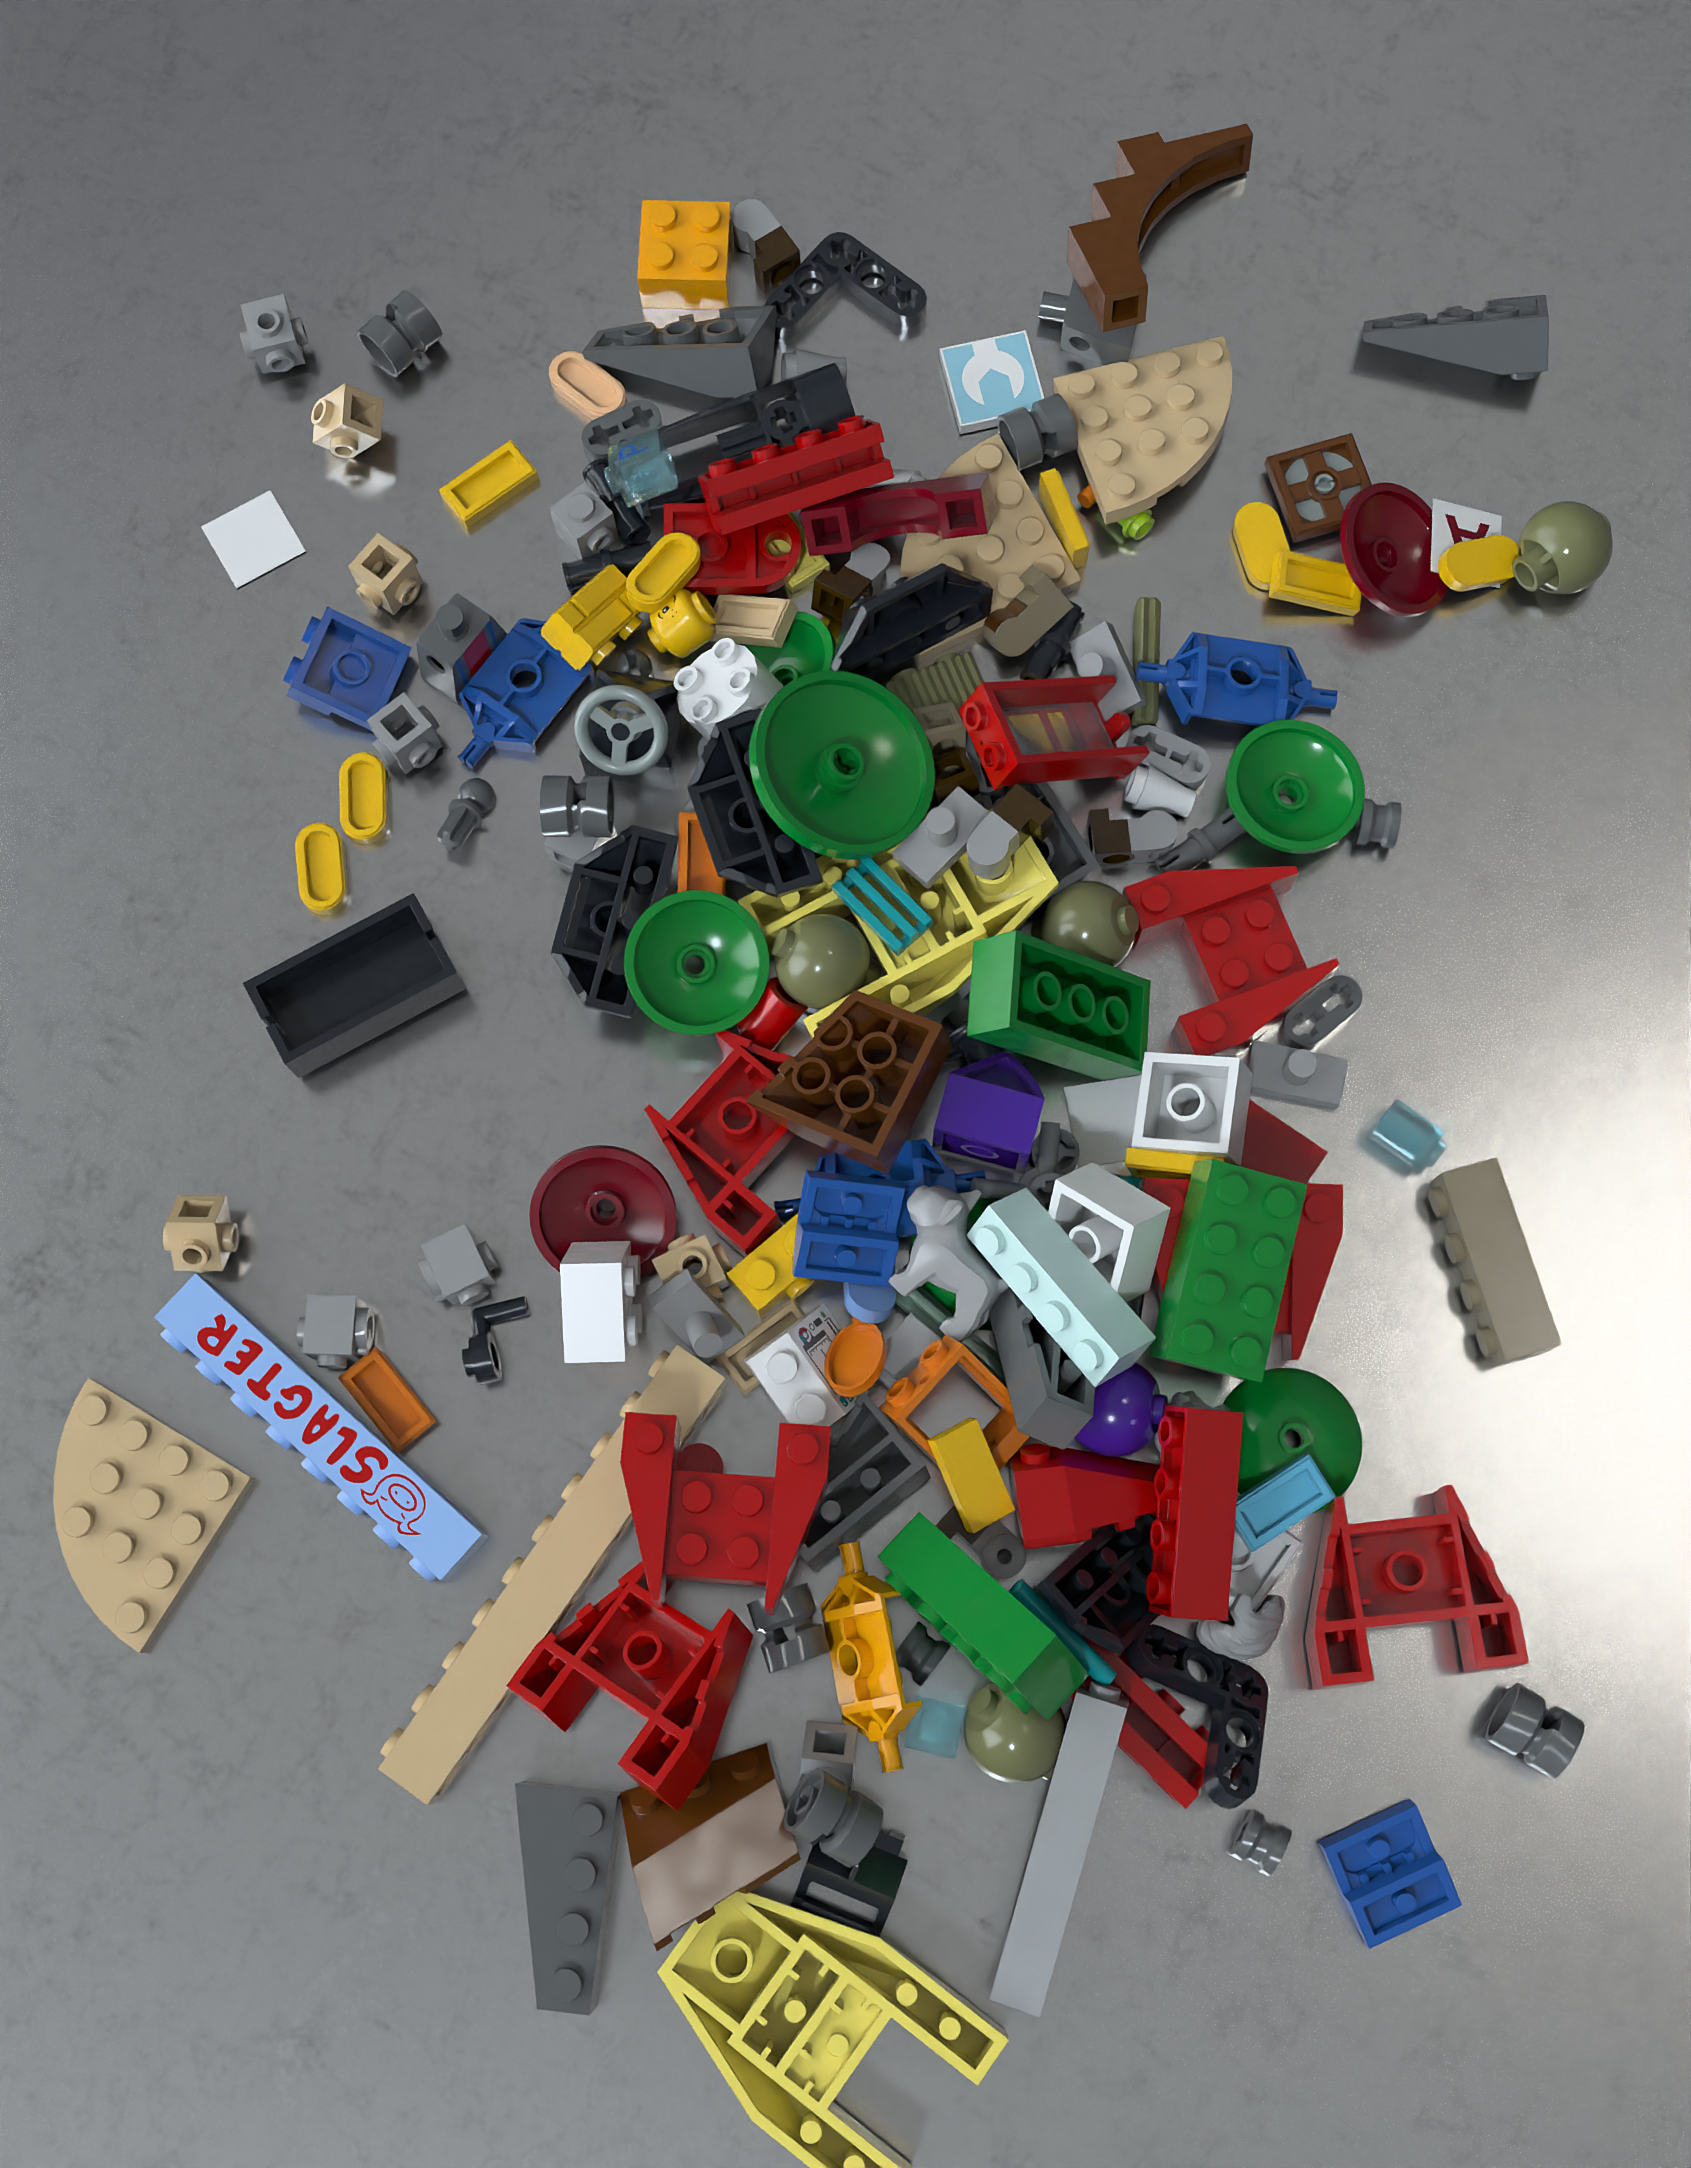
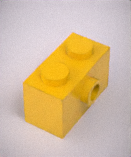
M798 1213L726 1274L730 1284L760 1319L765 1317L788 1296L792 1300L800 1296L814 1282V1279L794 1277L792 1273Z

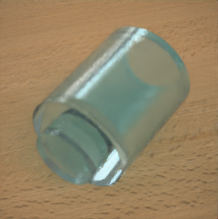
M1398 1098L1391 1104L1368 1136L1416 1171L1422 1164L1431 1169L1448 1146L1441 1141L1445 1134L1444 1130Z

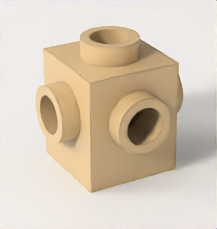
M344 383L325 397L319 399L314 405L311 414V421L314 424L313 443L329 449L332 454L343 458H353L381 440L383 399Z
M379 533L372 538L348 565L358 586L356 589L358 596L372 608L377 609L379 606H382L393 615L403 605H409L416 598L420 585L423 583L416 567L418 563L417 558L399 543L394 545Z
M178 1195L163 1230V1246L166 1251H171L174 1271H194L197 1273L223 1271L230 1252L237 1250L239 1242L237 1223H231L227 1195Z
M693 1233L682 1236L667 1246L669 1252L652 1259L663 1285L687 1268L691 1270L694 1267H702L701 1271L694 1276L716 1300L723 1296L721 1289L729 1286L724 1273L732 1269L721 1244L718 1243L711 1246L705 1234L698 1238Z

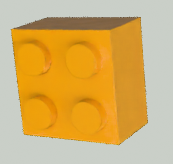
M642 200L637 273L642 308L705 310L729 308L733 250L730 202Z

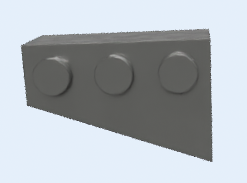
M1009 1287L999 1295L998 1300L993 1305L990 1320L1018 1431L1064 1450L1093 1417L1095 1387Z
M865 1392L858 1395L854 1401L855 1406L840 1429H836L831 1437L828 1488L814 1517L804 1546L800 1551V1555L814 1573L840 1553L838 1545L854 1542L931 1478L923 1461Z

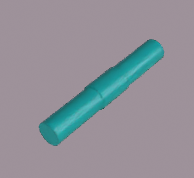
M1023 1579L1013 1584L1009 1593L1060 1638L1098 1684L1105 1687L1109 1685L1116 1677V1671L1080 1634L1069 1629L1050 1605Z

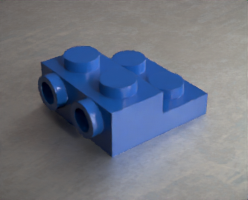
M327 606L321 620L312 616L301 641L309 644L303 660L294 656L288 667L283 681L291 686L286 696L329 716L333 712L372 731L367 720L387 705L412 647Z

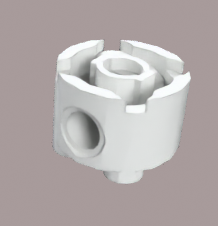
M729 638L717 641L712 649L701 654L690 666L682 668L674 679V687L678 690L677 702L679 712L708 741L710 740L715 723L759 708L763 710L773 696L783 688V685L745 646L738 645Z

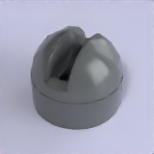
M638 649L625 651L617 660L616 672L631 674L629 662L637 660L640 671L639 676L653 678L652 662L642 651Z

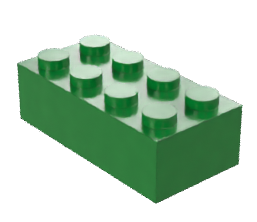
M1016 930L976 940L973 944L967 1036L1103 1081L1142 1074L1144 1053L1147 1052L1151 980Z
M1215 1159L1194 1161L1154 1330L1156 1339L1151 1343L1149 1356L1241 1380L1262 1383L1307 1184Z
M918 1512L877 1556L891 1571L884 1579L903 1597V1600L924 1620L929 1621L951 1646L969 1659L968 1661L986 1679L1003 1691L1002 1693L1025 1715L1033 1708L1048 1721L1090 1675L1052 1630L922 1513Z

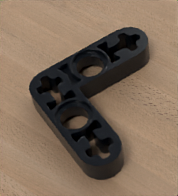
M836 232L828 235L768 298L764 305H775L776 312L781 315H785L791 309V320L785 317L779 321L776 320L775 338L787 340L799 334L841 287L847 289L890 322L901 328L915 327L924 320L927 309V296L925 290L918 283L856 238L847 233ZM844 251L847 252V260L841 256L836 260L832 259L833 252L837 255L842 254ZM851 265L855 268L852 274ZM875 272L881 274L885 278V282L880 287L869 288L861 282V279L867 273ZM816 278L824 284L822 290L814 294L802 291L799 286L805 279ZM893 287H895V295L892 293ZM792 297L796 301L794 305L792 303ZM899 300L905 304L913 300L915 301V308L906 306L902 310L899 308Z
M1149 1625L1126 1648L1129 1664L1140 1675L1213 1707L1203 1775L1204 1788L1209 1798L1218 1806L1226 1809L1237 1808L1255 1793L1258 1786L1269 1696L1267 1683L1259 1671L1245 1663L1231 1659L1223 1654L1214 1653L1204 1645L1162 1626ZM1152 1652H1153V1654H1154L1156 1657H1159V1658H1158V1659L1154 1658V1657L1152 1656ZM1188 1660L1196 1661L1204 1668L1207 1674V1682L1198 1681L1190 1674ZM1227 1724L1235 1725L1243 1732L1246 1739L1245 1747H1240L1231 1741L1227 1734ZM1231 1769L1230 1779H1229L1228 1777L1224 1776L1223 1774H1225L1228 1770ZM1231 1784H1232L1233 1786L1237 1787V1789H1236V1790L1232 1789V1788H1231Z

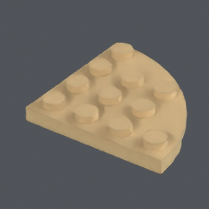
M1224 336L1129 359L1128 362H1117L1053 378L1054 394L1058 393L1063 397L1072 414L1078 437L1076 450L1105 525L1143 512L1156 505L1157 498L1169 492L1175 486L1183 487L1203 467L1214 452L1228 420L1232 396V365Z
M998 433L964 453L939 477L946 478L989 472L996 517L988 534L942 540L938 535L931 533H907L903 547L900 578L911 577L940 563L946 564L990 584L993 588L990 613L998 609H1004L1026 587L1019 577L1031 565L1046 573L1064 595L1080 588L1081 578L1022 474L1018 471L1017 465ZM986 618L915 655L918 662L927 660L982 634Z
M88 1378L73 1404L58 1447L53 1492L56 1530L62 1554L84 1600L97 1617L119 1639L138 1653H146L254 1483L255 1478L99 1382Z

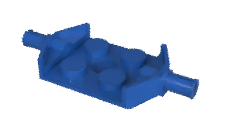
M526 618L519 619L459 693V698L474 727L472 730L474 738L457 757L462 763L467 764L469 768L474 769L488 749H492V747L535 753L537 750L535 741L587 676L591 680L594 679L595 676L590 662L581 670H575L561 656V651L555 650L541 636L540 630L546 621ZM528 670L537 675L535 683L528 688H517L512 684L515 675L521 671Z
M1192 632L1175 657L1168 659L1165 665L1139 660L1135 673L1136 681L1161 683L1162 686L1166 687V692L1182 724L1187 725L1191 716L1262 726L1278 720H1294L1301 708L1308 705L1334 710L1338 699L1337 690L1312 687V680H1307L1299 660L1291 647ZM1242 670L1246 672L1251 678L1252 684L1242 685L1237 683L1232 678L1230 671Z
M927 1139L904 1142L888 1175L836 1152L821 1154L814 1171L901 1181L905 1187V1192L895 1233L897 1238L918 1235L916 1225L911 1220L907 1208L908 1199L917 1187L922 1185L928 1187L942 1185L959 1194L970 1192L971 1182L974 1177L986 1179L985 1170L956 1174L954 1169L949 1170ZM801 1198L774 1201L776 1209L774 1211L778 1214L780 1221L791 1219L799 1212Z

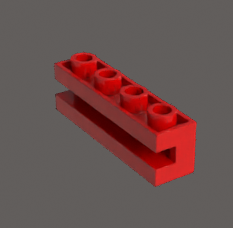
M864 415L852 416L837 423L839 429L825 434H822L821 429L806 431L794 437L795 444L780 449L777 443L768 444L752 450L753 458L735 463L734 458H726L709 464V472L698 475V479L713 529L721 535H725L895 478L891 462L884 457L880 443L885 442L880 423L870 419L865 420Z
M1165 1405L1164 1417H1162L1158 1427V1439L1162 1446L1160 1468L1157 1470L1154 1478V1491L1158 1497L1156 1520L1153 1522L1150 1530L1153 1563L1152 1572L1148 1575L1146 1581V1595L1149 1601V1611L1171 1618L1228 1621L1243 1413Z
M1083 1638L1116 1671V1677L1109 1685L1119 1688L1121 1690L1120 1697L1129 1700L1117 1746L1179 1807L1187 1809L1199 1795L1198 1790L1204 1785L1203 1775L1209 1731L1202 1725L1194 1731L1180 1717L1185 1711L1184 1707L1163 1688L1156 1694L1142 1680L1144 1676L1137 1673L1129 1664L1126 1652L1118 1657L1115 1653ZM1089 1675L1081 1685L1089 1687L1090 1682L1095 1680ZM1077 1689L1069 1697L1072 1702H1074Z

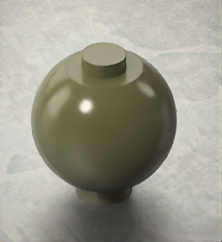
M1575 501L1557 502L1540 509L1526 523L1519 538L1518 555L1520 557L1512 563L1513 574L1518 583L1528 591H1535L1540 588L1548 593L1561 595L1576 593L1594 584L1607 569L1612 556L1613 539L1609 520L1604 514L1596 511L1594 508Z
M1079 881L1064 887L1048 901L1042 918L1035 920L1032 924L1031 936L1116 967L1125 959L1132 948L1135 933L1139 928V919L1135 908L1115 888L1098 881Z
M823 913L803 917L792 924L789 929L783 928L773 944L772 954L776 956L775 969L781 986L792 999L809 1008L823 1009L848 996L854 990H859L879 979L880 968L870 963V950L863 934L851 922L837 915Z
M993 1682L978 1690L969 1701L964 1720L965 1744L975 1764L990 1777L1010 1784L1028 1783L1039 1778L1052 1779L1067 1727L1062 1708L1060 1707L1046 1721L1033 1708L1025 1715Z

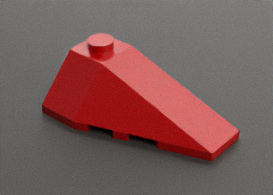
M1042 1443L1025 1445L1009 1459L1013 1504L1025 1549L1083 1542L1092 1539L1091 1529L1114 1524L1117 1530L1122 1531L1135 1527L1134 1521L1139 1516L1149 1513L1156 1516L1158 1497L1154 1491V1478L1157 1470L1160 1468L1158 1464L1121 1457L1103 1456L1094 1452L1067 1447L1063 1450L1055 1446L1049 1447Z

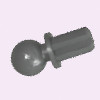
M471 778L461 785L458 791V799L452 800L449 804V815L437 833L438 842L445 845L446 849L454 851L457 847L463 846L472 829L481 826L484 820L483 814L492 808L495 801V792L489 782L481 778Z

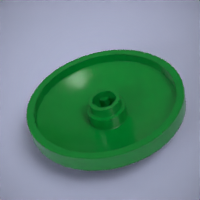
M819 671L801 676L781 688L760 712L751 734L749 744L750 772L756 793L762 805L773 821L789 837L816 853L847 860L866 859L880 855L894 848L907 838L919 826L929 809L935 785V768L932 751L925 732L911 710L895 694L869 678L845 671Z

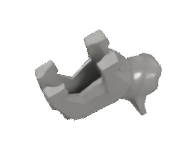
M922 1185L915 1189L907 1202L911 1220L916 1225L918 1234L911 1249L910 1262L903 1269H899L888 1281L904 1297L910 1295L927 1281L955 1293L956 1312L953 1317H948L939 1328L946 1336L961 1342L989 1319L992 1307L998 1300L999 1295L1007 1290L1009 1286L966 1236L968 1214L977 1204L982 1193L976 1189L971 1192L958 1194L942 1185L931 1187Z

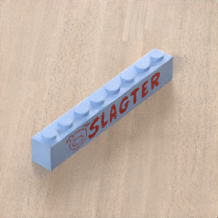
M195 1273L155 1315L154 1318L166 1328L160 1335L173 1348L182 1354L189 1349L196 1355L200 1362L195 1367L202 1375L216 1386L223 1380L236 1393L230 1399L239 1409L251 1418L259 1413L271 1425L266 1430V1433L287 1451L292 1445L295 1446L306 1457L301 1465L321 1483H324L327 1478L332 1480L342 1490L337 1495V1498L357 1516H360L363 1511L369 1514L378 1523L373 1528V1531L393 1549H396L399 1544L406 1548L414 1556L409 1564L430 1583L436 1577L440 1581L450 1583L490 1538L488 1534L207 1279Z

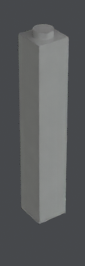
M1091 1681L1089 1687L1080 1685L1077 1689L989 2001L1040 2018L1129 1704V1700L1120 1697L1121 1690L1112 1685L1105 1687L1096 1681Z

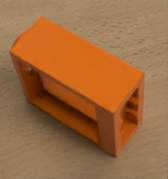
M945 1335L941 1340L931 1343L922 1352L919 1359L920 1363L907 1377L897 1380L889 1388L885 1397L886 1401L879 1409L938 1466L927 1441L930 1438L908 1415L957 1363L1002 1408L982 1430L997 1468L1000 1471L1030 1436L1018 1431L1008 1389L963 1344Z

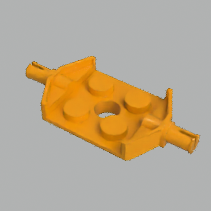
M860 1541L838 1545L845 1576L838 1577V1584L821 1604V1612L826 1638L831 1650L829 1654L842 1722L845 1725L858 1726L857 1731L867 1736L869 1742L877 1741L882 1773L904 1769L897 1737H899V1731L906 1728L923 1704L922 1700L905 1703L903 1679L897 1663L892 1638V1623L888 1616L885 1602L886 1598L900 1596V1594L883 1580L874 1575L868 1576V1572L864 1570Z

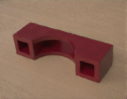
M989 472L864 488L803 508L800 512L809 557L854 551L874 540L906 533H931L938 535L942 540L988 534L996 517Z

